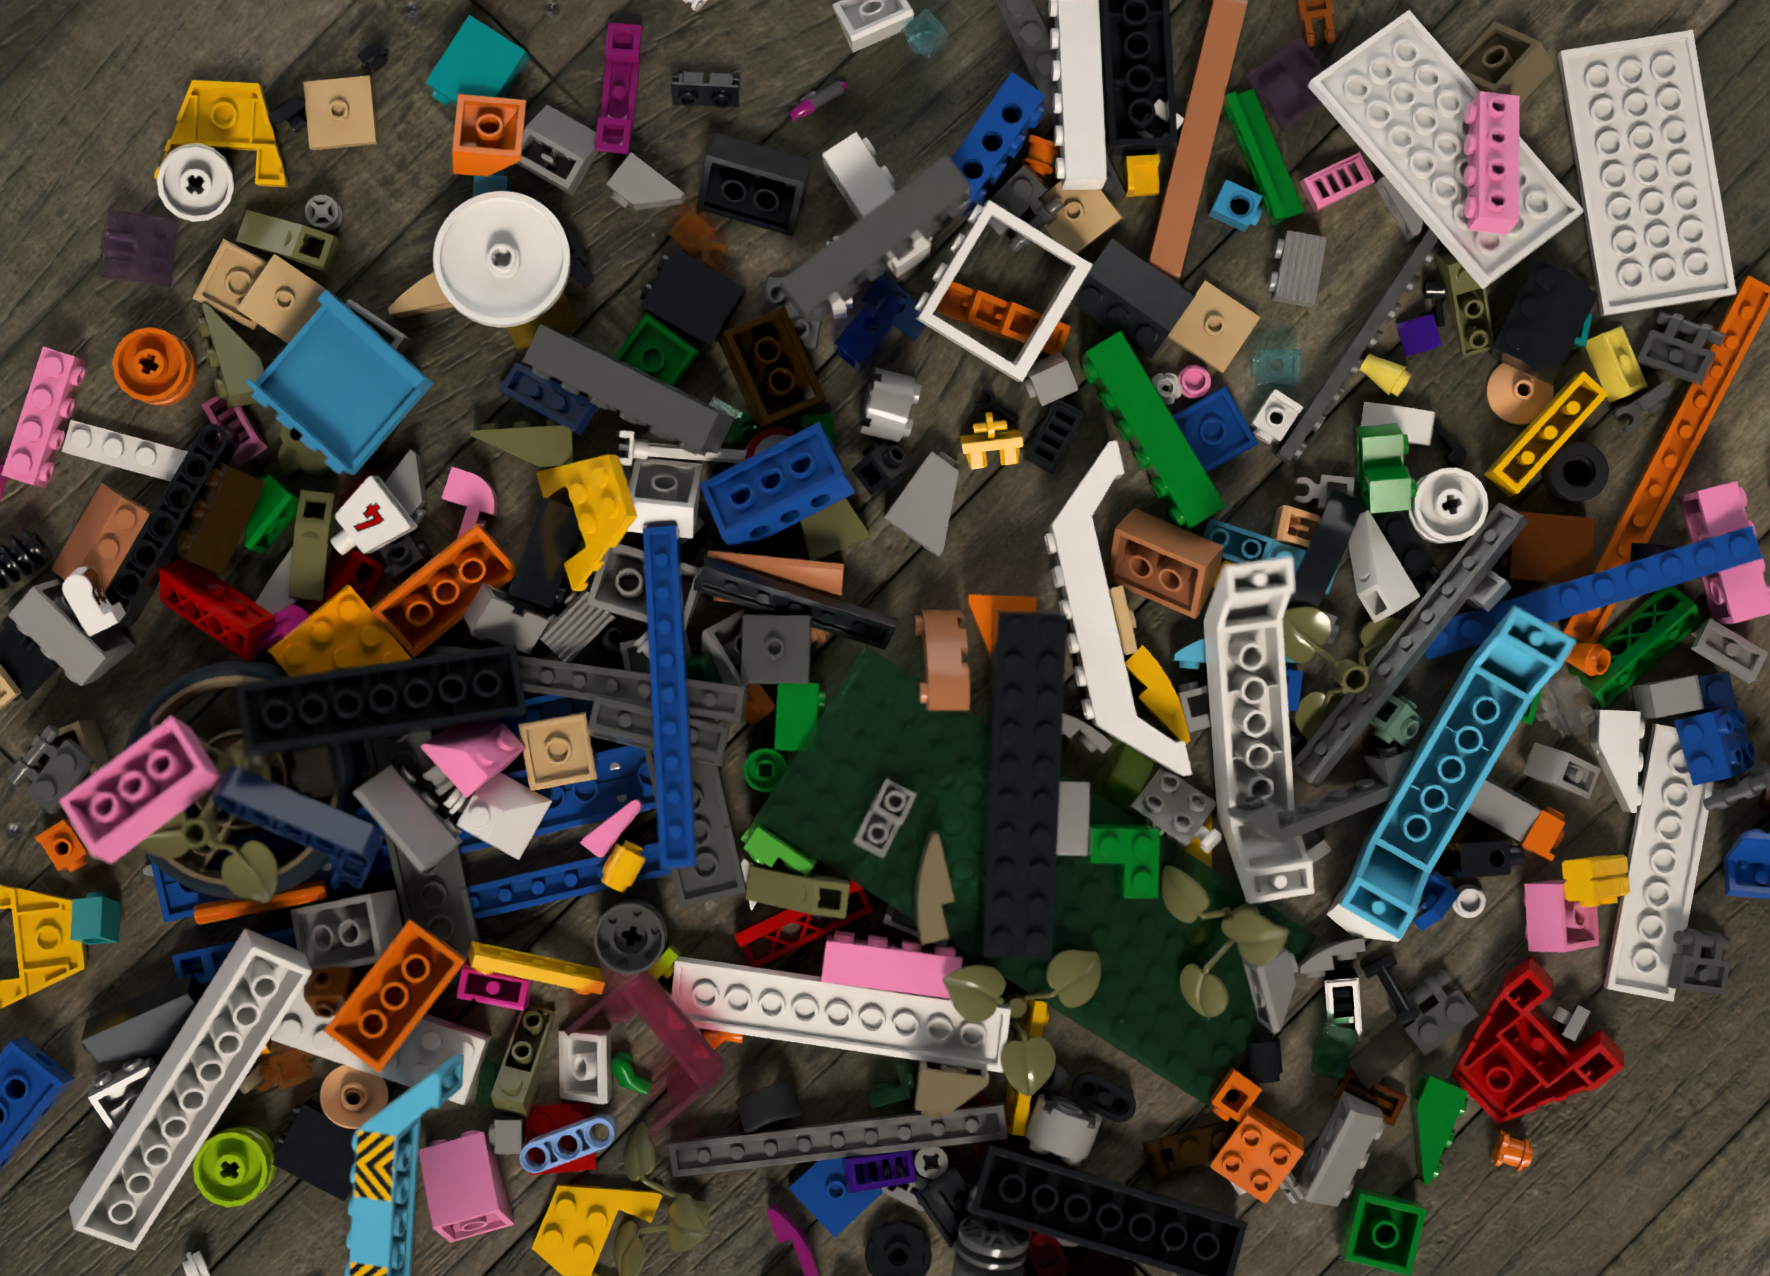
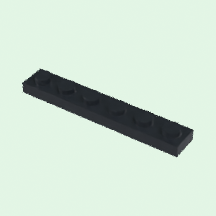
M704 558L694 582L693 590L772 615L811 616L813 628L883 650L886 649L897 628L898 618L708 558Z

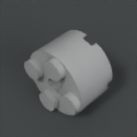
M875 367L871 375L878 377L874 384L868 383L860 420L866 421V426H860L859 433L899 442L901 437H909L914 418L909 416L911 405L913 403L917 404L919 400L921 384L915 383V377Z
M1039 1094L1025 1130V1136L1031 1141L1029 1148L1044 1155H1047L1050 1151L1060 1155L1064 1162L1080 1166L1082 1160L1089 1157L1102 1118L1097 1113H1094L1093 1118L1085 1113L1087 1108L1079 1105L1076 1101L1051 1094L1049 1100H1045L1044 1094Z

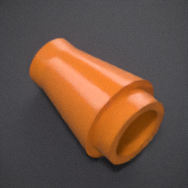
M1575 642L1565 661L1589 676L1602 675L1609 668L1611 654L1602 644Z

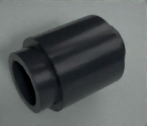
M1271 1032L1253 1034V1039L1247 1041L1249 1074L1253 1075V1082L1273 1083L1280 1081V1073L1283 1072L1281 1040L1273 1038V1033Z

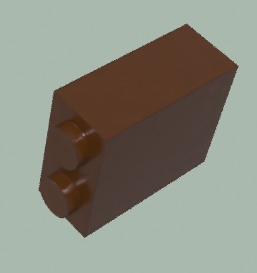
M1516 511L1523 515L1528 523L1498 560V571L1502 572L1503 579L1558 585L1591 574L1596 518Z

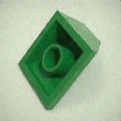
M270 474L266 478L263 476L259 478L266 483L248 519L245 534V547L251 551L265 554L295 518L300 497L299 494L279 478Z

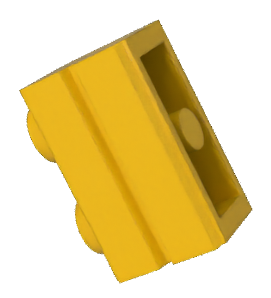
M1622 854L1564 860L1562 863L1563 879L1566 880L1563 883L1565 899L1568 901H1579V907L1600 906V904L1618 903V896L1630 893L1629 877L1626 876V873H1628L1627 857Z

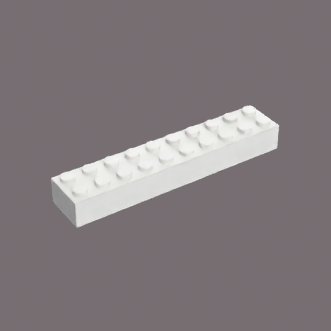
M247 928L244 929L69 1206L75 1230L136 1250L311 975L312 969L303 952Z

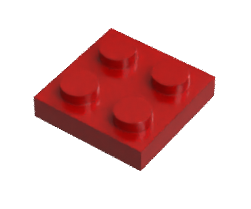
M576 1101L532 1105L529 1117H524L526 1143L537 1136L593 1116L592 1103ZM593 1125L592 1131H593V1134L595 1135V1128H594V1125ZM570 1135L561 1137V1145L565 1150L573 1151L577 1149L578 1145L574 1137ZM538 1147L529 1149L531 1160L537 1163L545 1161L546 1157L542 1149ZM597 1152L543 1172H529V1175L595 1170L598 1168Z

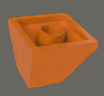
M458 94L452 147L453 174L488 177L521 161L526 100Z

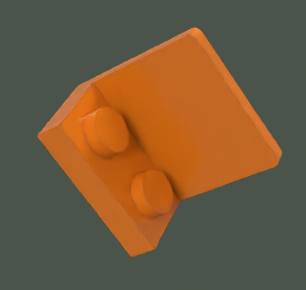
M1252 1104L1239 1125L1214 1157L1210 1167L1261 1202L1267 1203L1303 1155L1304 1137Z

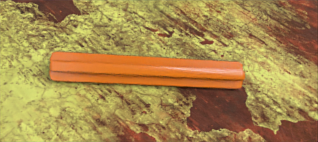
M325 880L299 884L274 894L267 903L252 899H224L199 904L194 907V918L197 924L201 925L326 900L328 898V887Z

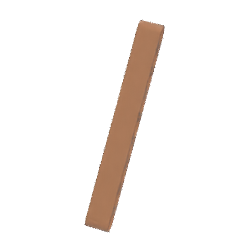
M1212 0L1184 111V122L1180 128L1178 144L1175 148L1148 262L1177 282H1179L1248 0Z

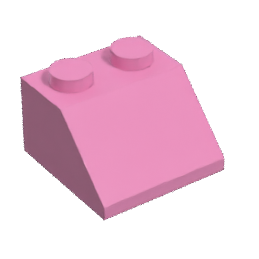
M497 721L446 728L421 746L423 751L466 798L506 769L526 748L503 722Z
M1547 880L1524 884L1523 903L1526 907L1527 921L1525 937L1528 941V951L1569 952L1599 946L1597 906L1579 907V901L1566 900L1563 884L1566 880Z

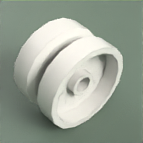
M191 143L183 144L167 155L161 164L157 185L159 196L168 210L178 218L196 222L210 220L222 213L230 203L234 189L232 168L225 156L211 146ZM194 175L195 178L200 176L203 179L202 185L200 187H193L189 180L191 176Z
M1441 468L1417 480L1416 497L1411 498V510H1406V515L1422 539L1435 544L1454 543L1475 534L1483 525L1488 512V497L1482 483L1470 472L1459 468ZM1448 502L1450 509L1444 511L1442 503Z

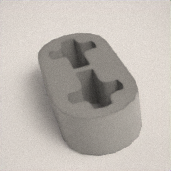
M896 1164L900 1177L904 1176L903 1166ZM887 1165L883 1168L885 1177L887 1174L890 1175ZM916 1172L917 1182L906 1183L908 1184L907 1188L895 1185L894 1188L884 1187L881 1189L887 1195L917 1210L925 1211L911 1189L915 1187L923 1190L927 1186L926 1184L932 1180L926 1179Z

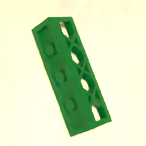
M1254 89L1236 95L1235 91L1225 95L1222 108L1257 193L1263 196L1261 202L1271 226L1303 214V207Z
M1674 586L1658 590L1598 643L1609 650L1615 643L1627 642V649L1621 655L1611 656L1609 668L1604 674L1597 675L1590 681L1582 674L1581 670L1572 666L1568 670L1570 676L1589 691L1594 703L1601 709L1606 708L1703 621L1696 603ZM1669 595L1679 602L1672 610L1659 611V604ZM1652 620V627L1646 633H1634V626L1640 621Z

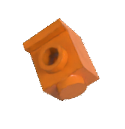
M1547 806L1545 810L1540 809L1541 812L1523 841L1516 840L1515 844L1521 845L1524 849L1544 860L1553 861L1555 855L1550 853L1552 848H1557L1564 837L1565 831L1562 829L1565 825L1563 821L1565 815Z
M68 818L53 825L36 836L35 839L38 843H41L58 871L68 869L71 873L88 863L85 857L89 856L90 853L71 826V819ZM61 842H65L68 845V852L64 854L59 846Z
M1230 1065L1227 1073L1208 1099L1214 1105L1211 1111L1226 1122L1231 1117L1240 1122L1262 1091V1088ZM1231 1089L1236 1090V1099L1228 1101L1226 1093Z

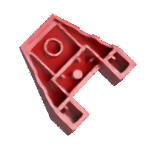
M1531 955L1504 976L1451 1072V1076L1467 1091L1497 1124L1538 1110L1539 1106L1556 1101L1558 1103L1566 1100L1568 1096L1584 1090H1587V1092L1594 1090L1624 1068V1052L1601 1028L1574 1048L1535 1008L1553 993V978Z

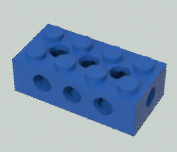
M1011 72L951 158V161L972 187L970 202L968 203L969 207L961 214L964 218L968 216L970 211L973 212L977 203L981 206L983 205L988 193L986 188L989 184L994 187L997 185L1006 171L1007 163L1005 161L1007 158L1015 159L1025 144L1026 131L1029 129L1033 132L1044 117L1043 113L1046 110L1043 106L1045 94L1013 72ZM1010 117L1015 119L1017 122L1008 123L1004 120V118ZM994 145L998 150L988 151L984 146ZM974 172L979 175V178L969 179L964 174Z
M820 422L699 484L721 537L734 553H739L856 493L831 438Z
M24 1036L10 1041L0 1054V1108L4 1112V1119L0 1117V1171L75 1080V1077ZM19 1080L25 1084V1093L18 1086Z

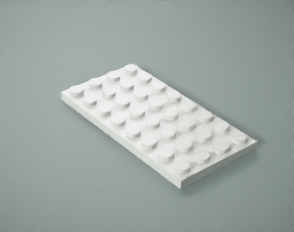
M1410 10L1314 77L1308 84L1309 89L1482 289L1493 283L1584 212L1583 208L1519 136V222L1508 235L1468 230V217H1464L1463 209L1465 200L1468 197V186L1464 185V173L1468 166V155L1464 153V143L1468 135L1469 124L1465 123L1464 114L1467 104L1472 103L1480 90Z
M1693 30L1560 51L1558 53L1559 67L1601 317L1737 294Z

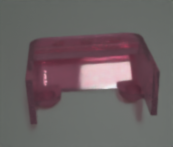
M646 971L629 976L564 1031L570 1036L598 1011H601L613 1023H624L639 1013L677 1059L680 1065L669 1074L666 1081L667 1091L676 1103L650 1124L647 1133L651 1137L716 1084L724 1072V1062L721 1056L655 976Z

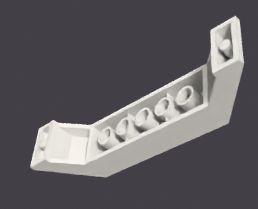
M1116 440L1109 442L1103 448L1048 528L1049 533L1044 536L1047 554H1054L1056 567L1051 569L1055 588L1061 587L1064 600L1058 601L1060 612L1067 614V620L1070 625L1071 633L1066 634V640L1070 654L1076 653L1078 666L1073 667L1077 687L1083 686L1086 699L1080 700L1084 719H1091V724L1175 774L1187 776L1191 775L1192 772L1185 741L1171 740L1137 717L1092 518L1093 513L1113 480L1119 479L1125 474Z
M1292 557L1223 566L1203 621L1217 817L1243 893L1249 904L1314 894L1312 860L1309 859L1301 835L1285 842H1280L1261 836L1228 815V808L1240 804L1241 799L1249 796H1259L1261 800L1275 803L1277 812L1295 810L1282 620L1290 595L1295 592Z

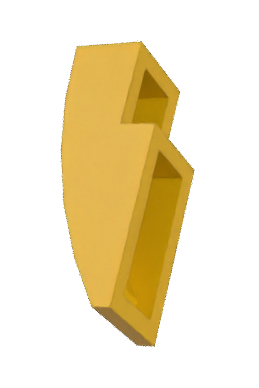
M1139 645L1137 647L1138 652L1130 654L1124 660L1126 670L1144 687L1135 698L1177 740L1185 741V745H1187L1191 740L1180 700L1157 660L1144 645Z

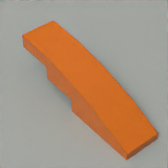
M954 281L951 282L934 311L1024 346L1042 316L1041 313L1017 303L1004 301ZM1059 321L1041 352L1048 355L1058 352L1062 353L1071 326Z

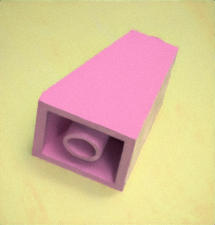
M467 1131L462 1133L458 1139L451 1141L446 1139L430 1142L428 1147L419 1149L432 1228L451 1243L515 1225L497 1157L494 1154V1146L489 1144V1137L484 1131Z

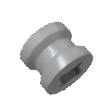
M327 195L314 196L305 206L306 219L311 225L322 232L335 231L343 221L344 214L342 208L334 199Z
M435 763L422 774L425 780L431 781L434 784V791L438 796L454 786Z
M943 1146L917 1149L915 1151L914 1164L917 1172L924 1178L935 1179L946 1171L948 1156Z

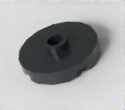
M903 1220L885 1222L877 1227L867 1240L865 1260L867 1269L872 1276H925L930 1269L932 1259L930 1241L924 1231L912 1222ZM896 1248H901L905 1252L904 1256L900 1259L892 1255L893 1250Z

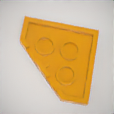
M350 585L345 586L268 650L290 677L412 659Z

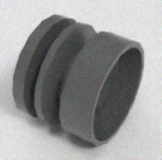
M628 898L615 903L601 916L594 930V947L598 958L607 968L619 974L635 975L648 970L659 960L668 943L669 927L664 914L656 905L644 899ZM632 926L637 927V934L642 935L641 938H637L634 942H630L629 935L624 934V931H629Z
M978 1214L966 1217L959 1225L956 1246L958 1252L954 1256L952 1276H1023V1263L1027 1257L1029 1232L1025 1228Z

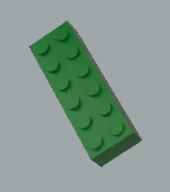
M1122 332L1116 333L1086 351L1081 359L1082 366L1080 370L1089 384L1094 382L1100 391L1097 399L1106 413L1111 411L1116 418L1117 423L1114 424V427L1123 442L1129 440L1134 448V452L1131 455L1141 471L1146 468L1152 478L1148 483L1158 500L1163 497L1170 508L1166 511L1170 522L1187 530L1225 508L1226 506Z

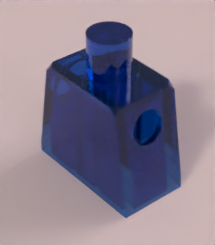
M885 294L876 307L867 303L834 342V353L861 373L893 332L894 323L891 319L901 308L900 304L887 294ZM868 324H875L878 329L875 332H868L865 327Z

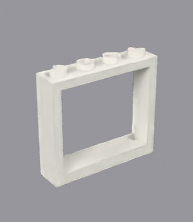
M988 200L984 202L983 206L977 203L973 212L969 215L967 221L971 223V226L965 235L959 233L949 250L954 254L948 264L942 262L932 277L936 284L930 294L924 291L919 298V302L914 308L919 311L915 319L1015 381L1022 382L1091 269L1092 264ZM991 216L1071 265L1070 270L1013 364L933 315V312Z

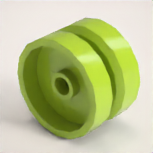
M244 1124L229 1126L205 1141L197 1152L193 1164L194 1181L201 1194L212 1203L225 1207L240 1206L257 1197L275 1178L277 1167L272 1165L276 1154L272 1153L274 1144L270 1137L260 1129ZM234 1161L238 1164V1169L234 1167Z

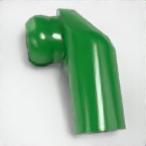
M626 1051L617 1052L615 1059L611 1060V1070L618 1084L621 1087L647 1096L652 1080L634 1073L631 1067L633 1057L630 1053Z

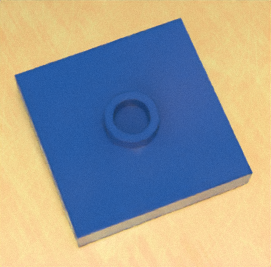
M1225 386L1172 416L1206 474L1259 444Z
M842 1158L815 1161L789 1186L794 1195L834 1238L883 1193L881 1188L848 1193L845 1186ZM855 1164L857 1183H863L860 1164ZM870 1175L871 1181H876V1180Z

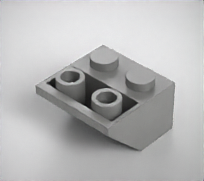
M546 105L525 127L521 161L515 164L573 196L598 151H595L596 132Z

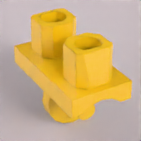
M992 412L985 413L984 423L973 424L974 434L960 436L962 452L966 454L970 469L987 467L986 451L999 450L1001 465L1019 463V447H1023L1020 429L1007 430L1006 420L993 421Z

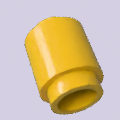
M625 840L623 844L616 842L601 870L604 874L600 881L619 892L625 893L628 886L632 887L646 860V857L641 854L643 848L629 840Z

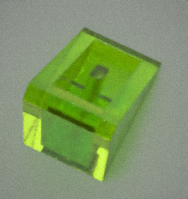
M1125 745L1092 803L1122 820L1142 792L1155 762Z

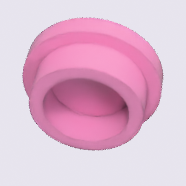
M1199 365L1187 366L1178 375V383L1182 385V395L1187 398H1200L1210 388V375L1205 368Z

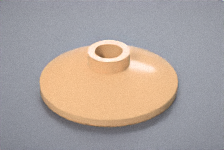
M1502 363L1495 368L1488 379L1486 396L1491 410L1500 419L1510 424L1525 425L1531 423L1553 399L1554 387L1549 383ZM1520 384L1527 386L1528 394L1526 396H1521L1518 393L1517 389Z
M342 1065L330 1072L325 1078L320 1090V1104L325 1115L333 1123L344 1128L359 1129L387 1105L388 1088L382 1077ZM354 1096L359 1100V1103L351 1105L347 1102V1098Z

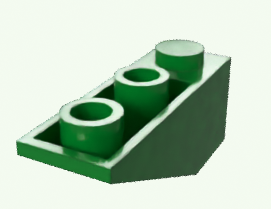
M1423 1071L1411 1100L1417 1178L1429 1186L1431 1180L1436 1179L1441 1171L1443 1163L1440 1160L1444 1148H1449L1455 1137L1453 1126L1457 1116L1461 1117L1464 1114L1468 1105V1098H1466L1467 1091L1462 1087Z

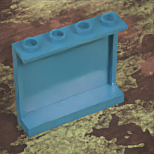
M325 289L317 299L322 306L257 381L247 379L245 383L254 390L250 395L265 408L270 405L278 412L275 418L289 430L295 427L303 434L300 437L302 443L314 452L318 449L327 456L324 462L338 474L344 471L355 475L434 383L343 301Z

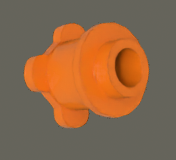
M1029 135L1027 144L1029 149L1026 158L1021 160V164L1027 163L1040 178H1044L1045 174L1053 172L1051 165L1054 156L1059 155L1060 146H1055L1054 141Z
M1499 1130L1490 1161L1499 1167L1502 1163L1513 1166L1515 1171L1520 1172L1523 1167H1529L1534 1150L1532 1147H1529L1528 1139L1523 1138L1520 1141L1511 1138L1506 1134V1131Z

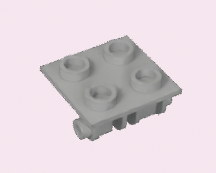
M1161 766L1131 805L1130 812L1135 814L1133 818L1139 819L1146 825L1153 823L1152 826L1159 827L1161 829V837L1165 832L1168 833L1166 838L1176 844V847L1182 846L1187 849L1193 837L1217 804L1216 801Z

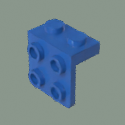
M1737 703L1736 705L1716 708L1709 712L1674 720L1693 786L1731 778L1754 766L1755 748L1752 742L1748 741L1745 732L1746 718L1744 712L1738 708Z
M1752 829L1742 833L1723 857L1726 896L1770 899L1769 833L1759 829Z

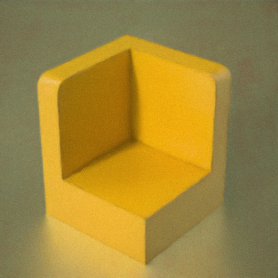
M1159 154L1126 156L1123 163L1125 197L1159 195Z

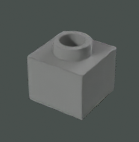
M499 1115L494 1120V1124H490L489 1144L494 1145V1154L521 1153L526 1145L524 1117Z

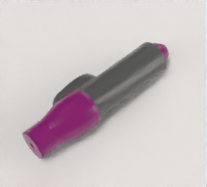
M837 81L818 93L812 91L800 99V103L788 112L791 120L794 122L799 118L808 116L815 112L816 109L845 93L844 90L847 88V83Z

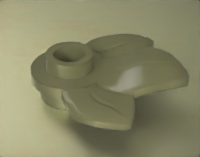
M282 424L280 438L283 443L277 453V459L284 473L290 476L301 466L312 475L326 476L329 466L324 460L327 456L319 449L316 452L312 451L301 440L292 439L290 436L291 430Z

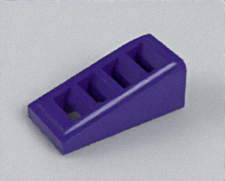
M912 1150L842 1158L845 1186L848 1193L917 1182ZM896 1157H901L904 1173L902 1177H898ZM884 1159L888 1161L889 1179H885L882 1163ZM868 1162H874L876 1181H871ZM855 1164H860L863 1183H857Z

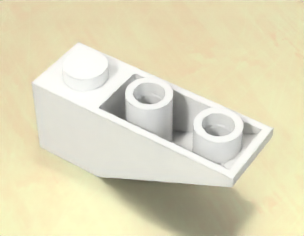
M1369 510L1360 514L1348 545L1357 595L1373 622L1376 623L1399 611L1419 598L1420 595Z
M1591 709L1590 744L1622 811L1637 813V806H1640L1642 802V788L1638 786V772L1642 771L1644 762L1643 754L1639 752V739L1643 738L1645 732L1644 719L1640 718L1641 711Z

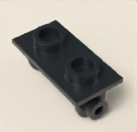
M680 71L679 74H673V80L671 81L673 104L687 107L698 105L715 106L717 108H739L740 77H734V73H710L709 83H703L704 72Z

